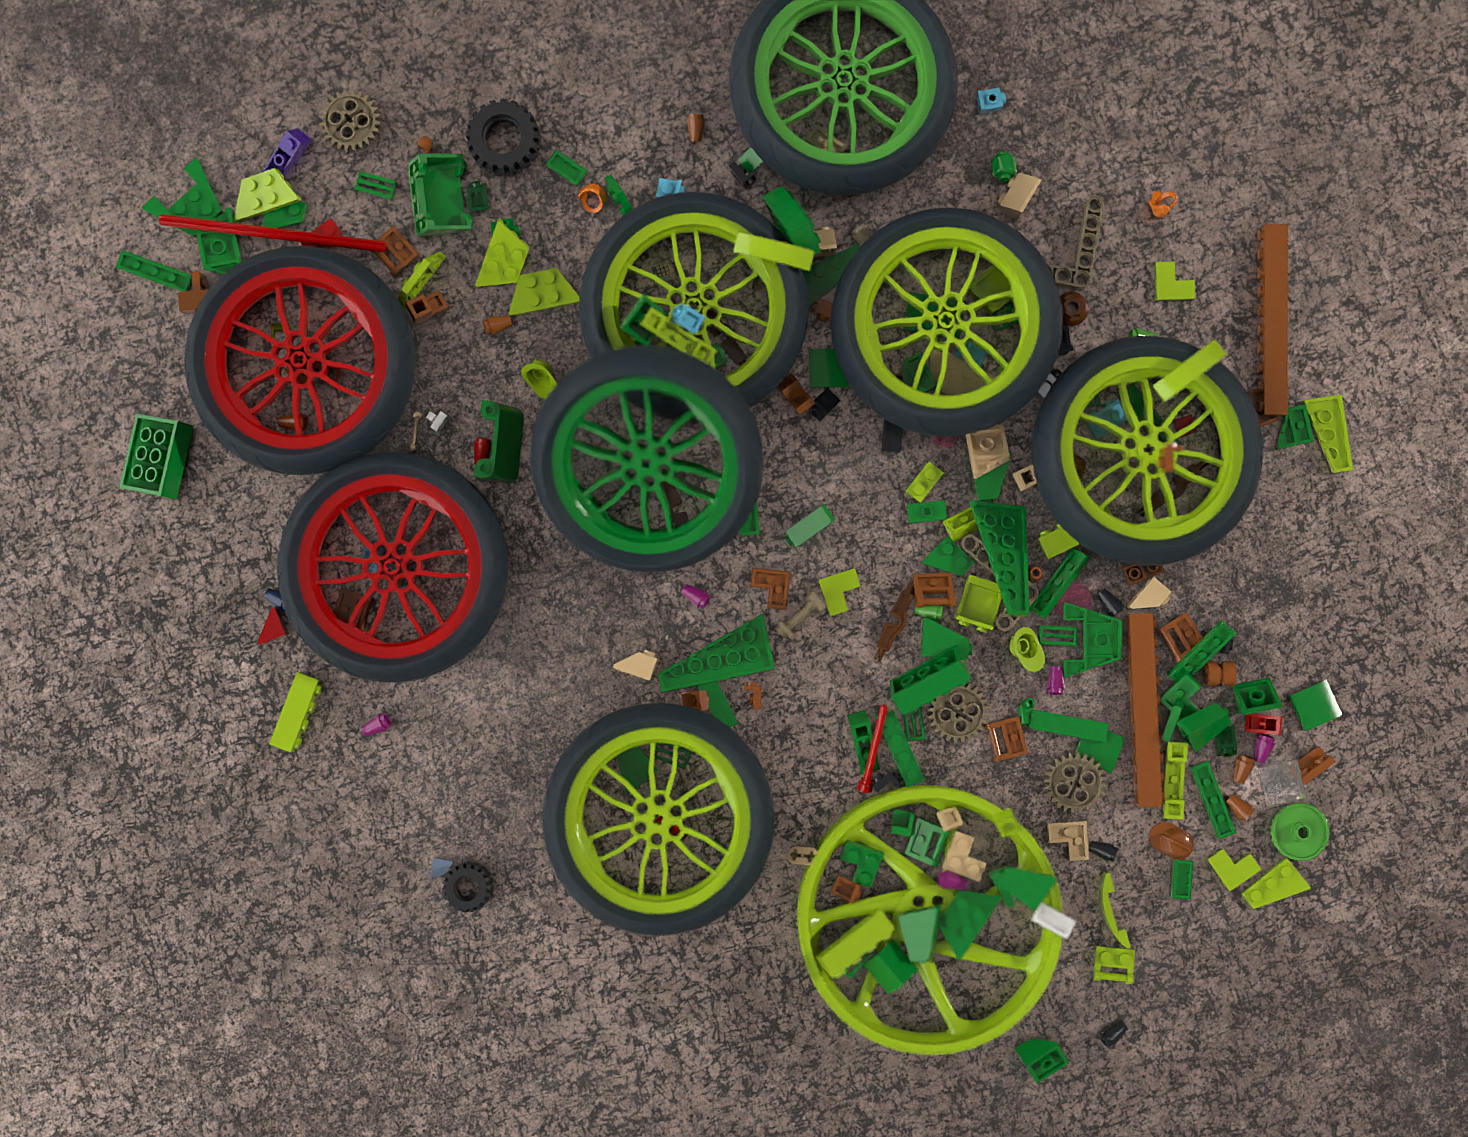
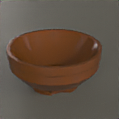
M1066 292L1060 296L1063 324L1067 323L1069 327L1081 324L1088 315L1089 308L1086 299L1077 292ZM1075 302L1078 305V311L1075 313L1069 312L1067 309L1068 303Z

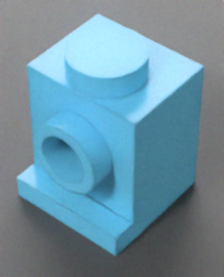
M1000 87L977 91L976 101L979 114L1002 110L1003 104L1006 103V97L1004 92H1000ZM994 96L996 100L990 101L989 97Z

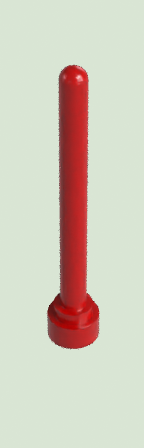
M885 704L880 706L864 776L861 777L857 785V790L863 793H871L873 788L871 776L888 710Z

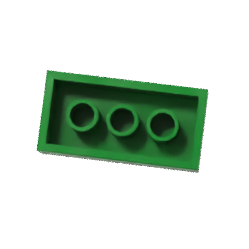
M782 185L762 196L774 225L785 236L790 245L814 251V255L821 251L819 247L821 240L818 234L813 231L815 225L812 219L807 216L804 208L801 209L797 199H794L790 190L786 191Z
M955 645L890 680L891 698L902 715L912 713L921 705L933 702L938 696L950 693L953 688L967 684L971 679L968 662L958 646Z

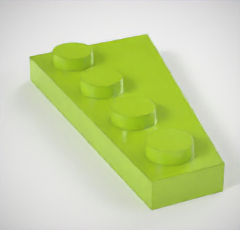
M1342 394L1302 400L1303 405L1306 404L1309 419L1332 473L1352 471L1353 463Z

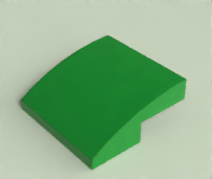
M809 349L810 388H849V383L838 364L834 349Z
M1327 679L1289 696L1304 731L1320 726L1342 715Z
M1110 731L1107 733L1106 743L1080 738L1073 756H1075L1077 751H1079L1080 756H1083L1086 752L1087 759L1094 756L1093 763L1100 762L1098 768H1104L1105 772L1112 773L1125 738Z

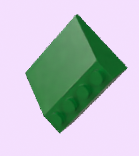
M136 413L119 488L177 500L194 425Z

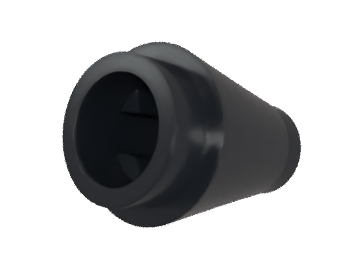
M1105 588L1096 595L1107 614H1110L1112 617L1124 608L1123 602Z
M1092 840L1089 851L1106 862H1114L1118 847H1115L1114 844Z
M1120 1020L1102 1030L1098 1037L1107 1048L1114 1047L1128 1028Z

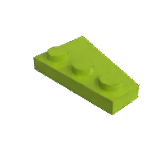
M1285 857L1243 890L1241 895L1253 909L1306 891L1311 889V887L1288 858Z

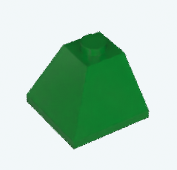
M1031 1038L1015 1048L1037 1084L1069 1064L1059 1044L1054 1041Z

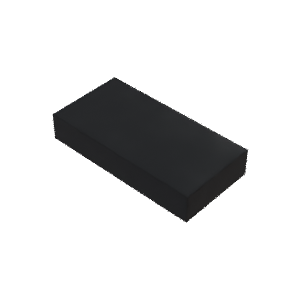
M883 418L881 451L900 453L902 428Z

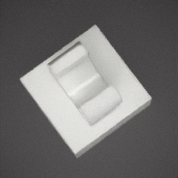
M441 411L438 416L432 412H429L426 416L428 420L433 422L431 428L438 433L441 432L450 418Z

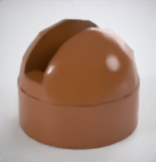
M422 136L416 142V146L428 153L432 148V141L429 137Z

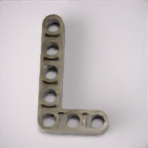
M1092 196L1085 203L1073 268L1048 264L1057 287L1081 291L1091 281L1104 210V201L1099 196ZM1095 202L1098 205V210H1093L1090 207V203ZM1093 221L1095 228H1089L1086 222ZM1084 239L1090 240L1091 243H1092V246H1091V247H1086V246H1084L1083 240H1084ZM1080 258H1086L1088 266L1081 265ZM1057 274H1065L1066 281H1060ZM1078 276L1085 279L1084 285L1077 283L1076 278Z
M974 535L963 537L960 541L961 549L994 576L989 559L982 561L979 557L981 551H986L983 542ZM968 538L974 541L972 549H968L965 546V540ZM1028 580V586L1033 591V596L1029 599L1030 607L1038 596V589ZM1004 607L996 616L994 625L999 631H1007L1014 626L1020 617L1008 615ZM1002 617L1008 619V626L1006 628H1002L999 625V620Z

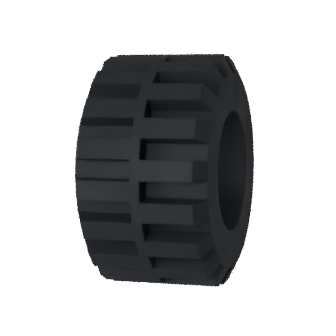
M475 862L461 863L451 869L443 881L444 887L442 888V892L445 894L443 897L449 902L448 905L450 907L453 906L456 911H462V913H471L482 908L490 899L493 891V880L489 876V871L486 872L485 867L479 866ZM469 876L476 880L479 891L475 897L465 898L459 893L457 883L460 878Z

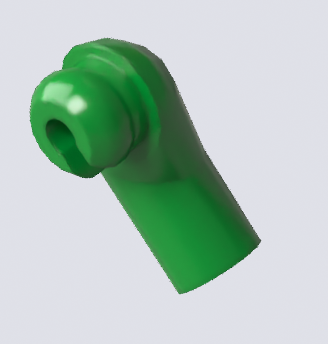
M1033 698L1025 699L1018 707L1021 726H1028L1030 724L1029 714L1035 706Z

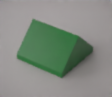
M644 294L620 327L642 345H648L655 334L642 326L641 322L649 309L652 307L665 317L669 315Z
M1270 678L1232 686L1237 713L1240 715L1282 708V703Z
M893 939L863 964L888 994L903 986L918 970L917 966L910 962V958Z

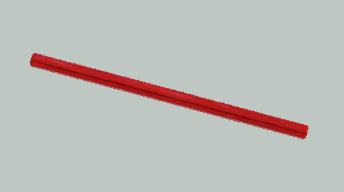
M165 214L159 216V224L163 226L375 252H385L386 243L378 240Z

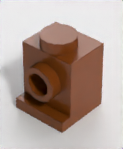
M820 298L819 302H814L811 312L817 316V320L827 323V320L831 322L833 303Z

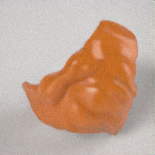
M594 183L587 184V186L581 188L577 197L578 200H582L583 207L590 213L601 211L604 203L608 201L603 186ZM589 192H594L599 196L600 205L598 208H591L588 205L587 197Z
M1155 191L1152 194L1149 205L1156 217L1165 218V215L1177 203L1178 198L1176 193L1172 191L1164 194L1160 191ZM1168 197H1173L1174 199L1169 206L1159 205Z

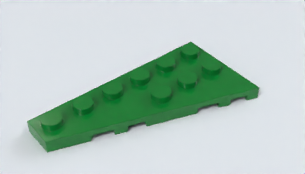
M971 500L969 503L1006 611L1010 616L1027 617L1029 616L1026 506Z
M763 613L658 673L662 693L775 670Z

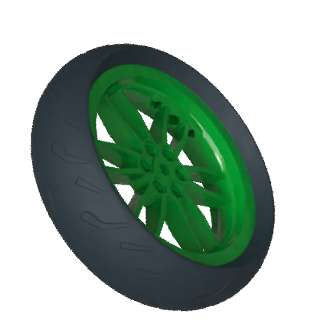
M642 345L613 349L598 354L571 370L559 381L543 403L535 422L530 447V464L535 489L543 509L557 530L575 547L590 557L613 567L636 572L676 570L695 564L717 552L739 532L756 504L763 479L764 456L760 431L749 405L738 389L717 369L703 360L688 353L661 346ZM650 389L675 395L683 399L691 408L677 418L659 437L653 434V405ZM626 390H643L647 414L646 429L638 430L630 412ZM618 392L621 398L624 420L632 440H627L611 429L585 420L583 417L602 399ZM693 415L694 417L697 416L705 427L691 437L673 444L669 438L678 427ZM577 427H582L604 437L617 446L619 450L600 448L574 439ZM711 432L721 445L723 472H717L699 463L676 459L672 455L694 445ZM639 439L647 440L648 444H641ZM663 446L667 451L661 452L657 447ZM572 448H575L593 457L619 462L621 466L601 475L584 488L574 475L571 451ZM630 450L633 455L627 456L624 451ZM661 465H667L670 469L663 470ZM627 469H634L636 474H630ZM674 471L696 473L719 481L720 484L714 494L689 483ZM646 476H652L655 481H648ZM621 477L624 481L618 491L602 504L598 503L595 497L590 494V492L602 484ZM662 481H667L687 494L707 500L709 504L692 519L674 526L669 499ZM633 484L641 487V516L644 528L621 523L609 517L604 511L616 503ZM648 491H656L663 507L666 528H650L647 508Z

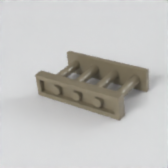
M814 591L806 598L808 601L805 604L806 606L786 624L782 621L777 623L779 628L776 630L783 638L786 636L788 638L793 637L794 635L790 630L809 613L815 611L819 613L826 607Z

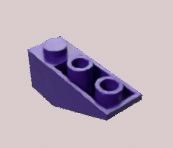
M299 128L286 131L262 172L275 168L285 177L304 155L312 139Z

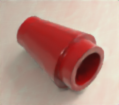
M476 437V440L473 441L474 464L481 459H487L492 447L491 439Z

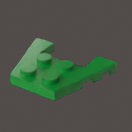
M196 157L183 168L196 184L167 210L153 196L141 207L157 218L161 214L212 220L223 212L201 163ZM176 227L194 238L197 236L196 231L198 230Z
M1063 602V620H1083V659H1063L1064 678L1122 659V620Z

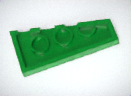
M859 244L811 265L810 271L802 269L808 290L809 307L838 285L848 262L860 248Z

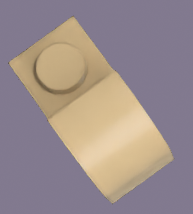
M1033 464L1012 474L1020 491L1037 484Z

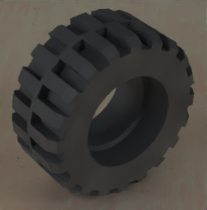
M500 99V102L497 103L495 100L489 101L490 105H481V110L479 112L475 111L472 114L473 119L468 121V130L466 131L468 149L476 163L488 173L493 172L495 176L505 174L506 177L512 176L514 172L520 174L524 167L528 169L531 166L530 162L536 160L538 156L537 151L540 150L541 146L538 125L531 112H528L525 106H519L516 101L511 100V102H507L506 99ZM503 122L515 124L521 132L519 145L513 151L506 154L492 152L486 144V136L489 130L496 124Z

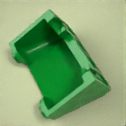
M418 154L410 161L408 174L415 232L418 237L465 232L472 229L473 218L468 212H464L460 176L463 174V171H466V161L463 160V154Z
M481 400L482 416L486 420L494 421L495 426L491 459H481L476 463L474 478L484 482L513 483L519 475L524 414L516 407L494 401Z

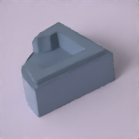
M434 857L430 877H439L445 874L452 867L453 861Z

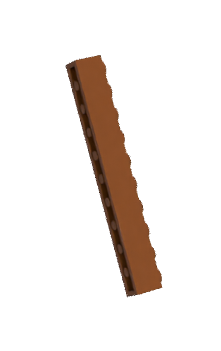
M1264 224L1257 233V239L1260 241V248L1257 252V259L1260 260V267L1257 271V278L1260 279V286L1257 289V297L1260 298V305L1257 308V316L1260 317V324L1257 327V335L1260 336V343L1257 345V354L1260 355V362L1257 364V373L1260 374V381L1257 383V392L1260 393L1257 411L1260 412L1261 417H1284L1288 415V224Z
M1153 613L1126 614L1135 806L1162 807V802H1165V793L1161 789V783L1164 782V773L1160 769V763H1163V754L1159 749V744H1162V734L1158 729V725L1161 724V715L1158 713L1157 705H1160V695L1157 694L1156 686H1159V676L1156 675L1155 668L1158 667V656L1155 655L1157 637L1154 636L1156 617H1153Z

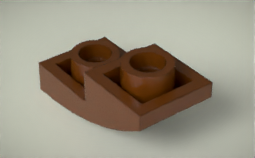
M1131 564L1122 568L1129 586L1165 572L1163 565L1141 566Z

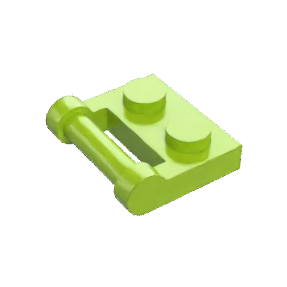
M1095 945L1093 981H1120L1132 985L1135 950ZM1101 966L1126 969V974L1101 972L1100 969Z

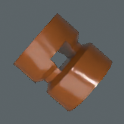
M1208 661L1205 664L1204 680L1206 686H1218L1220 683L1223 686H1235L1237 670L1234 661H1222L1221 664L1218 661Z

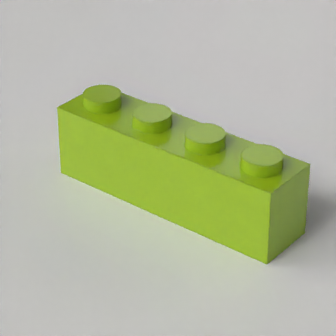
M1107 505V506L1104 508V511H1106L1107 513H1109L1110 515H1112V513H1111V511H1110V509H1109V507H1108V505ZM1059 524L1056 525L1057 529L1053 531L1046 529L1039 533L1040 537L1036 538L1046 559H1050L1080 543L1072 538Z
M303 672L296 673L269 745L288 752H295L296 749H299L302 742L300 738L302 731L305 732L309 724L307 718L309 713H313L316 706L314 702L315 697L320 695L323 687L321 679Z
M875 909L815 958L830 977L839 978L846 972L845 969L849 965L857 964L862 959L861 956L864 953L872 952L877 947L876 944L879 941L887 940L895 928L882 910Z

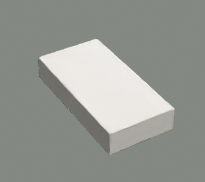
M1044 903L1039 905L1031 919L1066 939L1076 923V920Z

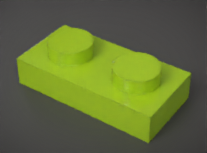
M929 461L905 492L921 503L944 472Z

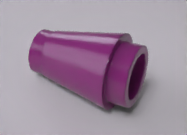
M688 584L681 591V594L697 608L704 609L711 597L707 591Z
M1060 666L1050 667L1046 688L1050 695H1062L1066 689L1062 667Z
M379 713L363 725L361 729L367 737L388 731L392 724L386 713Z
M1260 734L1257 737L1255 761L1265 764L1276 744L1274 743V737L1266 734Z
M947 869L946 871H940L937 885L941 886L942 889L966 890L968 879Z

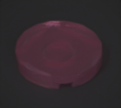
M1072 582L1054 608L1062 617L1063 602L1090 610L1092 596L1088 588L1083 584Z

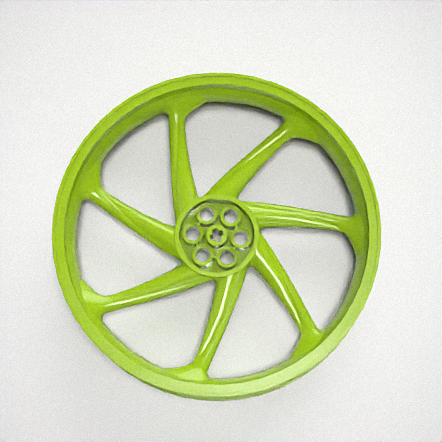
M915 785L908 788L901 787L900 789L888 790L866 799L842 815L824 834L815 848L819 851L816 856L810 857L813 861L811 866H806L800 884L797 903L799 939L807 969L819 993L829 1007L855 1031L874 1042L902 1052L929 1055L956 1053L972 1049L1000 1036L1017 1024L1031 1010L1041 997L1055 970L1061 950L1062 936L1042 926L1041 940L1026 956L999 952L975 943L970 945L962 957L963 960L1024 970L1027 973L1026 979L1015 994L1002 1007L982 1020L962 1019L954 1012L941 982L934 955L926 963L918 964L917 961L913 962L917 966V971L948 1026L945 1032L937 1033L906 1031L882 1023L870 1005L871 997L878 982L869 971L866 974L857 999L853 1002L849 1001L839 990L832 978L815 958L820 954L818 943L822 929L826 924L848 918L868 916L875 909L882 910L884 914L893 915L890 923L895 928L887 940H881L877 951L891 939L901 947L906 943L899 915L903 912L935 906L932 903V899L934 896L939 895L942 897L940 904L941 918L959 891L956 889H942L920 868L864 828V822L890 809L919 803L928 804L939 811L956 806L958 811L966 809L982 816L994 825L996 824L993 815L1003 811L985 799L969 792L937 785ZM1017 821L1021 830L1008 835L1016 845L1018 854L1017 868L1049 874L1055 877L1043 850L1032 835ZM959 827L952 829L950 836H947V839L945 841L943 863L945 861L955 831H959ZM846 840L859 841L868 847L884 851L882 860L908 886L906 890L853 902V904L848 903L821 912L816 911L814 908L818 886L826 865L836 849L845 845ZM1056 881L1042 903L1063 913L1061 895ZM995 886L983 893L1000 896ZM917 896L923 898V902L919 906L913 905V899ZM944 935L942 938L936 939L934 953L956 958Z

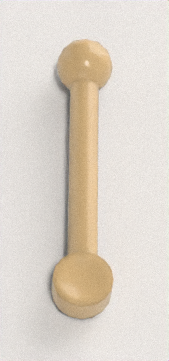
M415 412L413 415L415 423L412 442L409 445L410 451L416 450L417 428L419 419H421V413Z

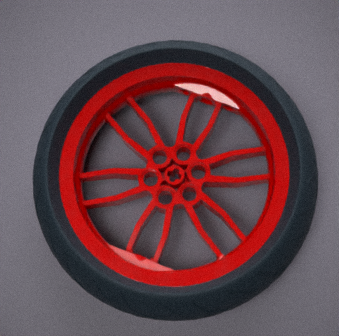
M290 246L267 250L247 258L223 274L207 291L193 315L187 334L184 358L185 377L190 397L200 419L209 432L220 444L243 461L261 469L288 475H309L328 472L343 463L365 456L378 446L395 427L408 403L414 382L416 362L414 340L407 316L400 302L383 280L369 268L348 256L312 246ZM298 287L301 309L299 330L292 331L286 316L282 293L283 289ZM306 287L331 292L339 296L346 305L332 315L311 338H308L309 311L305 293ZM273 292H276L278 314L286 335V339L283 342H278L261 330L239 321L252 305ZM348 313L352 314L358 321V325L342 337L325 344L322 340L332 327ZM235 327L255 333L272 343L271 352L252 351L230 343L229 341ZM364 329L371 336L375 353L373 373L349 364L326 360V354L348 343ZM297 337H301V344L294 346V340ZM319 344V351L312 353L313 345ZM231 348L251 357L275 361V366L253 378L236 392L228 380L226 367L227 350ZM282 349H286V356L279 358V352ZM299 357L304 358L302 359L304 361L302 364L298 363L297 359ZM317 363H322L323 367L320 372H315L314 370ZM288 368L289 375L282 377V370ZM330 368L348 370L371 378L372 382L367 394L363 395L350 390L328 377ZM302 375L307 376V381L305 384L299 383V379ZM276 377L278 382L269 394L255 407L250 408L243 400V396L258 385ZM318 379H322L338 390L362 400L361 404L349 417L325 430L322 404L315 386V382ZM290 383L293 384L292 412L296 430L295 435L268 429L255 416L269 406ZM305 390L309 391L314 403L319 428L318 433L303 435L300 419L302 391Z
M400 452L370 454L355 458L330 470L318 479L297 502L286 522L279 544L277 557L278 587L283 606L294 629L314 653L324 661L352 676L370 681L394 683L415 681L435 675L455 665L466 657L489 632L501 609L508 581L507 546L503 530L491 505L474 484L458 471L439 461L417 454ZM389 492H400L412 497L402 516L393 543H389L381 521L367 501V497ZM358 501L362 502L374 522L380 539L374 544L361 533L347 512V508ZM420 502L430 507L431 513L420 531L410 542H407L404 538L408 521L416 504ZM438 511L448 515L458 528L466 548L463 550H442L415 556L414 549L429 531ZM341 514L353 533L371 551L368 559L348 556L320 557L325 536ZM400 545L406 546L407 550L404 555H399L398 553ZM381 546L387 548V553L384 556H380L378 553ZM466 554L468 558V571L464 573H436L423 570L424 561L437 557ZM335 561L363 564V573L343 579L320 580L319 563ZM411 561H415L417 568L411 572L408 569V564ZM372 563L378 565V571L374 574L369 569ZM396 563L397 570L390 572L391 568H389V565ZM417 576L467 578L460 602L446 620L443 619L433 601L415 583ZM370 578L372 585L356 605L349 622L347 623L337 618L327 604L321 586L348 584ZM406 578L408 586L402 589L399 586V582L401 579ZM383 579H386L389 583L388 588L382 590L380 587V582ZM412 590L428 605L440 624L439 627L428 634L424 632L411 609L407 593ZM396 591L398 593L405 613L419 633V638L405 642L389 643L374 637L385 616L392 592ZM377 592L382 594L378 614L370 631L366 632L356 627L355 622L364 606Z

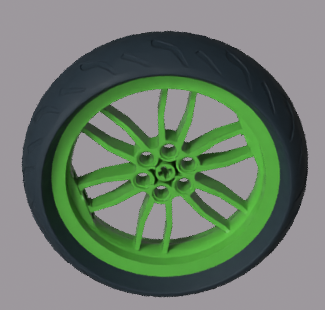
M762 0L749 15L738 35L731 57L729 86L732 107L742 134L759 158L772 170L794 184L809 190L835 195H855L869 193L897 183L919 168L932 155L942 141L953 117L957 99L958 73L955 54L948 34L936 13L924 0ZM837 11H851L855 13L854 35L850 50H841L837 32ZM832 12L831 39L834 53L833 58H829L811 41L794 32L799 22L819 13ZM860 13L882 22L899 36L880 45L862 60L855 57L860 33ZM788 40L794 41L807 50L819 63V66L798 60L784 52L783 48ZM902 43H905L912 55L889 66L871 69L870 66L881 54ZM778 57L794 69L815 77L819 81L794 88L772 99L769 86L770 66ZM845 59L849 64L842 65L840 60ZM915 63L918 79L917 97L912 105H909L893 93L874 86L868 81L891 75ZM830 68L832 73L826 74L822 69ZM856 70H863L865 75H858ZM843 79H846L847 81L844 84L841 83ZM825 86L829 87L831 92L825 93L822 88ZM861 88L864 90L865 93L859 95L856 93L855 89ZM816 93L818 98L808 107L784 120L780 118L775 109L776 106L793 98ZM871 96L889 102L903 110L904 115L900 122L897 121L896 123L880 112L868 97ZM845 97L848 102L841 103L838 98ZM829 102L832 104L833 109L828 126L827 150H822L806 143L787 127L807 117L823 104ZM858 104L876 121L893 130L894 133L891 138L873 149L857 153L855 150L856 121L853 105ZM837 112H846L850 129V153H835L832 150L833 130Z

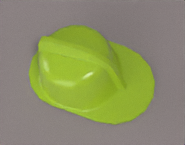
M537 358L532 363L522 367L521 374L524 380L539 397L546 399L558 384L553 377L551 365Z
M1020 628L1011 637L1010 651L1013 656L1019 659L1025 669L1031 672L1040 671L1045 663L1044 651L1035 632L1031 628Z

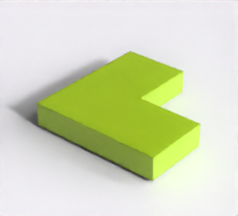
M1175 261L1155 262L1156 301L1195 300V280H1176Z
M855 568L818 580L830 616L848 611L843 592L861 586Z
M1221 848L1207 858V861L1228 891H1232L1262 870L1250 853L1233 863L1226 851Z

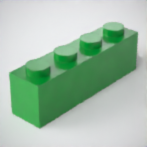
M891 708L887 710L882 735L904 785L908 788L925 779L894 709Z

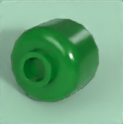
M1009 152L997 153L992 159L991 167L994 178L999 179L1000 182H1008L1016 175V158Z

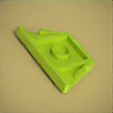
M273 168L241 181L234 221L242 222L299 202L301 197L292 190V186L288 181L284 180V176L278 169Z
M499 218L475 283L477 287L517 283L529 251V246L519 239L513 230L505 226L504 222Z
M437 252L423 259L422 262L419 261L413 269L414 273L412 276L407 277L403 281V288L400 291L398 301L404 312L407 310L406 302L416 298L446 258L443 253Z
M557 268L523 274L518 278L509 315L513 317L577 304L580 297Z

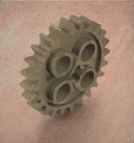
M346 89L343 95L336 92L337 98L330 96L331 102H324L327 108L320 109L324 113V115H319L320 120L324 121L319 123V126L324 128L321 133L326 135L325 139L327 142L332 140L330 144L333 147L337 145L339 150L343 146L346 152H349L350 147L356 152L357 146L364 150L363 144L366 143L370 146L369 139L376 140L373 134L380 133L376 127L382 125L377 121L381 118V115L375 114L379 111V108L373 107L375 102L373 100L369 101L370 97L368 95L363 97L361 91L357 95L354 89L351 90L350 94H348ZM356 104V108L353 111L347 110L349 105ZM341 116V120L338 123H333L334 117ZM349 118L353 120L351 124L347 121ZM365 118L368 119V122H367L366 125H364V126H360V125H359V122H360L362 119H365ZM346 131H353L351 137H344Z
M968 682L965 686H957L950 693L935 698L931 702L933 705L927 707L932 712L927 714V717L932 719L929 724L930 726L936 725L933 728L934 732L940 730L939 737L945 735L946 741H949L952 737L954 743L960 738L962 743H964L965 737L972 740L971 734L979 736L977 730H984L981 724H988L984 717L990 716L985 711L990 706L984 704L988 700L986 697H982L984 694L982 691L977 692L978 687L976 685L971 688V683ZM954 695H961V698L958 702H952V697ZM947 701L950 704H952V706H954L956 709L961 710L966 716L971 718L972 721L969 722L959 713H955V711L951 707L945 705L944 702ZM969 706H976V710L973 713H967ZM943 710H949L947 717H940ZM958 721H964L965 724L962 728H956Z
M1069 751L1068 757L1061 753V760L1055 757L1056 764L1049 763L1051 770H1045V774L1048 777H1044V782H1047L1044 785V789L1049 790L1046 792L1047 797L1052 796L1050 799L1051 803L1057 801V808L1063 805L1064 812L1071 808V813H1074L1075 809L1082 813L1083 807L1089 811L1090 804L1096 807L1095 800L1102 801L1099 794L1105 795V790L1102 788L1107 787V783L1102 782L1107 779L1106 775H1101L1104 772V768H1098L1100 762L1093 763L1094 756L1087 759V753L1085 752L1083 756H1080L1079 751L1076 752L1075 756ZM1069 766L1075 769L1074 772L1070 774L1066 773L1064 770L1066 767ZM1079 767H1082L1078 775L1079 783L1075 784L1072 796L1068 797L1072 790V781H1075ZM1086 773L1093 775L1090 780H1085L1082 777ZM1065 784L1068 788L1065 791H1060L1058 786ZM1084 791L1086 795L1080 798L1076 796V793Z

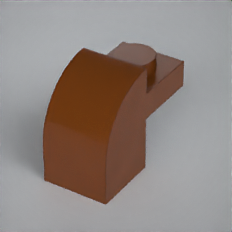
M200 271L192 272L193 291L178 292L179 311L183 314L195 313L199 303L208 291V289L205 290L208 287L207 278Z
M439 290L426 297L422 294L406 302L405 305L415 324L430 320L432 316L448 309V305Z
M792 374L785 377L777 386L796 413L806 412L815 404Z

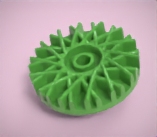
M1294 802L1283 806L1274 815V819L1271 820L1272 826H1270L1271 831L1269 834L1272 836L1273 846L1283 856L1297 861H1306L1315 858L1325 849L1329 840L1330 829L1326 817L1318 808L1310 804ZM1301 828L1302 834L1298 835V830Z

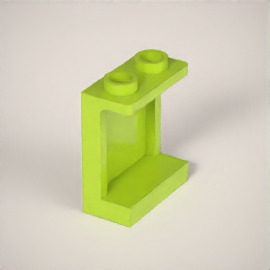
M992 265L972 282L968 293L975 301H979L990 295L1011 291L1006 276L995 265ZM1008 298L983 307V309L990 317H993L1011 300Z
M968 575L954 618L959 620V625L969 627L971 624L977 626L976 630L987 633L988 630L993 631V624L1002 599L998 584Z

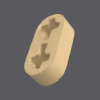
M792 847L788 851V860L796 865L811 866L813 859H809V856H816L819 850L809 847ZM797 854L802 855V857L795 858Z

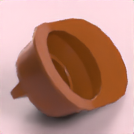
M1159 822L1150 830L1149 840L1157 851L1173 859H1185L1192 853L1194 841L1191 834L1172 823Z

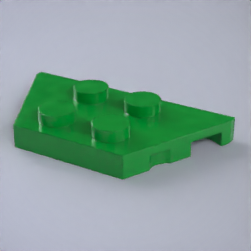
M226 208L224 213L212 220L235 223L232 208ZM203 230L196 231L204 270L223 275L232 267L242 262L236 234Z
M961 890L957 892L939 919L938 925L957 960L961 961L1002 897Z

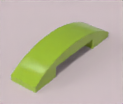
M738 233L733 251L810 271L814 251L743 233Z
M652 307L641 322L642 326L677 350L695 356L708 364L717 351L670 321Z
M1214 339L1152 387L1165 402L1227 354Z
M1169 741L1167 744L1163 782L1165 802H1163L1164 819H1184L1185 800H1183L1188 742Z
M1106 870L1102 872L1099 897L1101 910L1113 936L1128 949L1131 947L1126 929L1123 927L1117 928L1108 893L1114 892L1115 889L1110 872Z

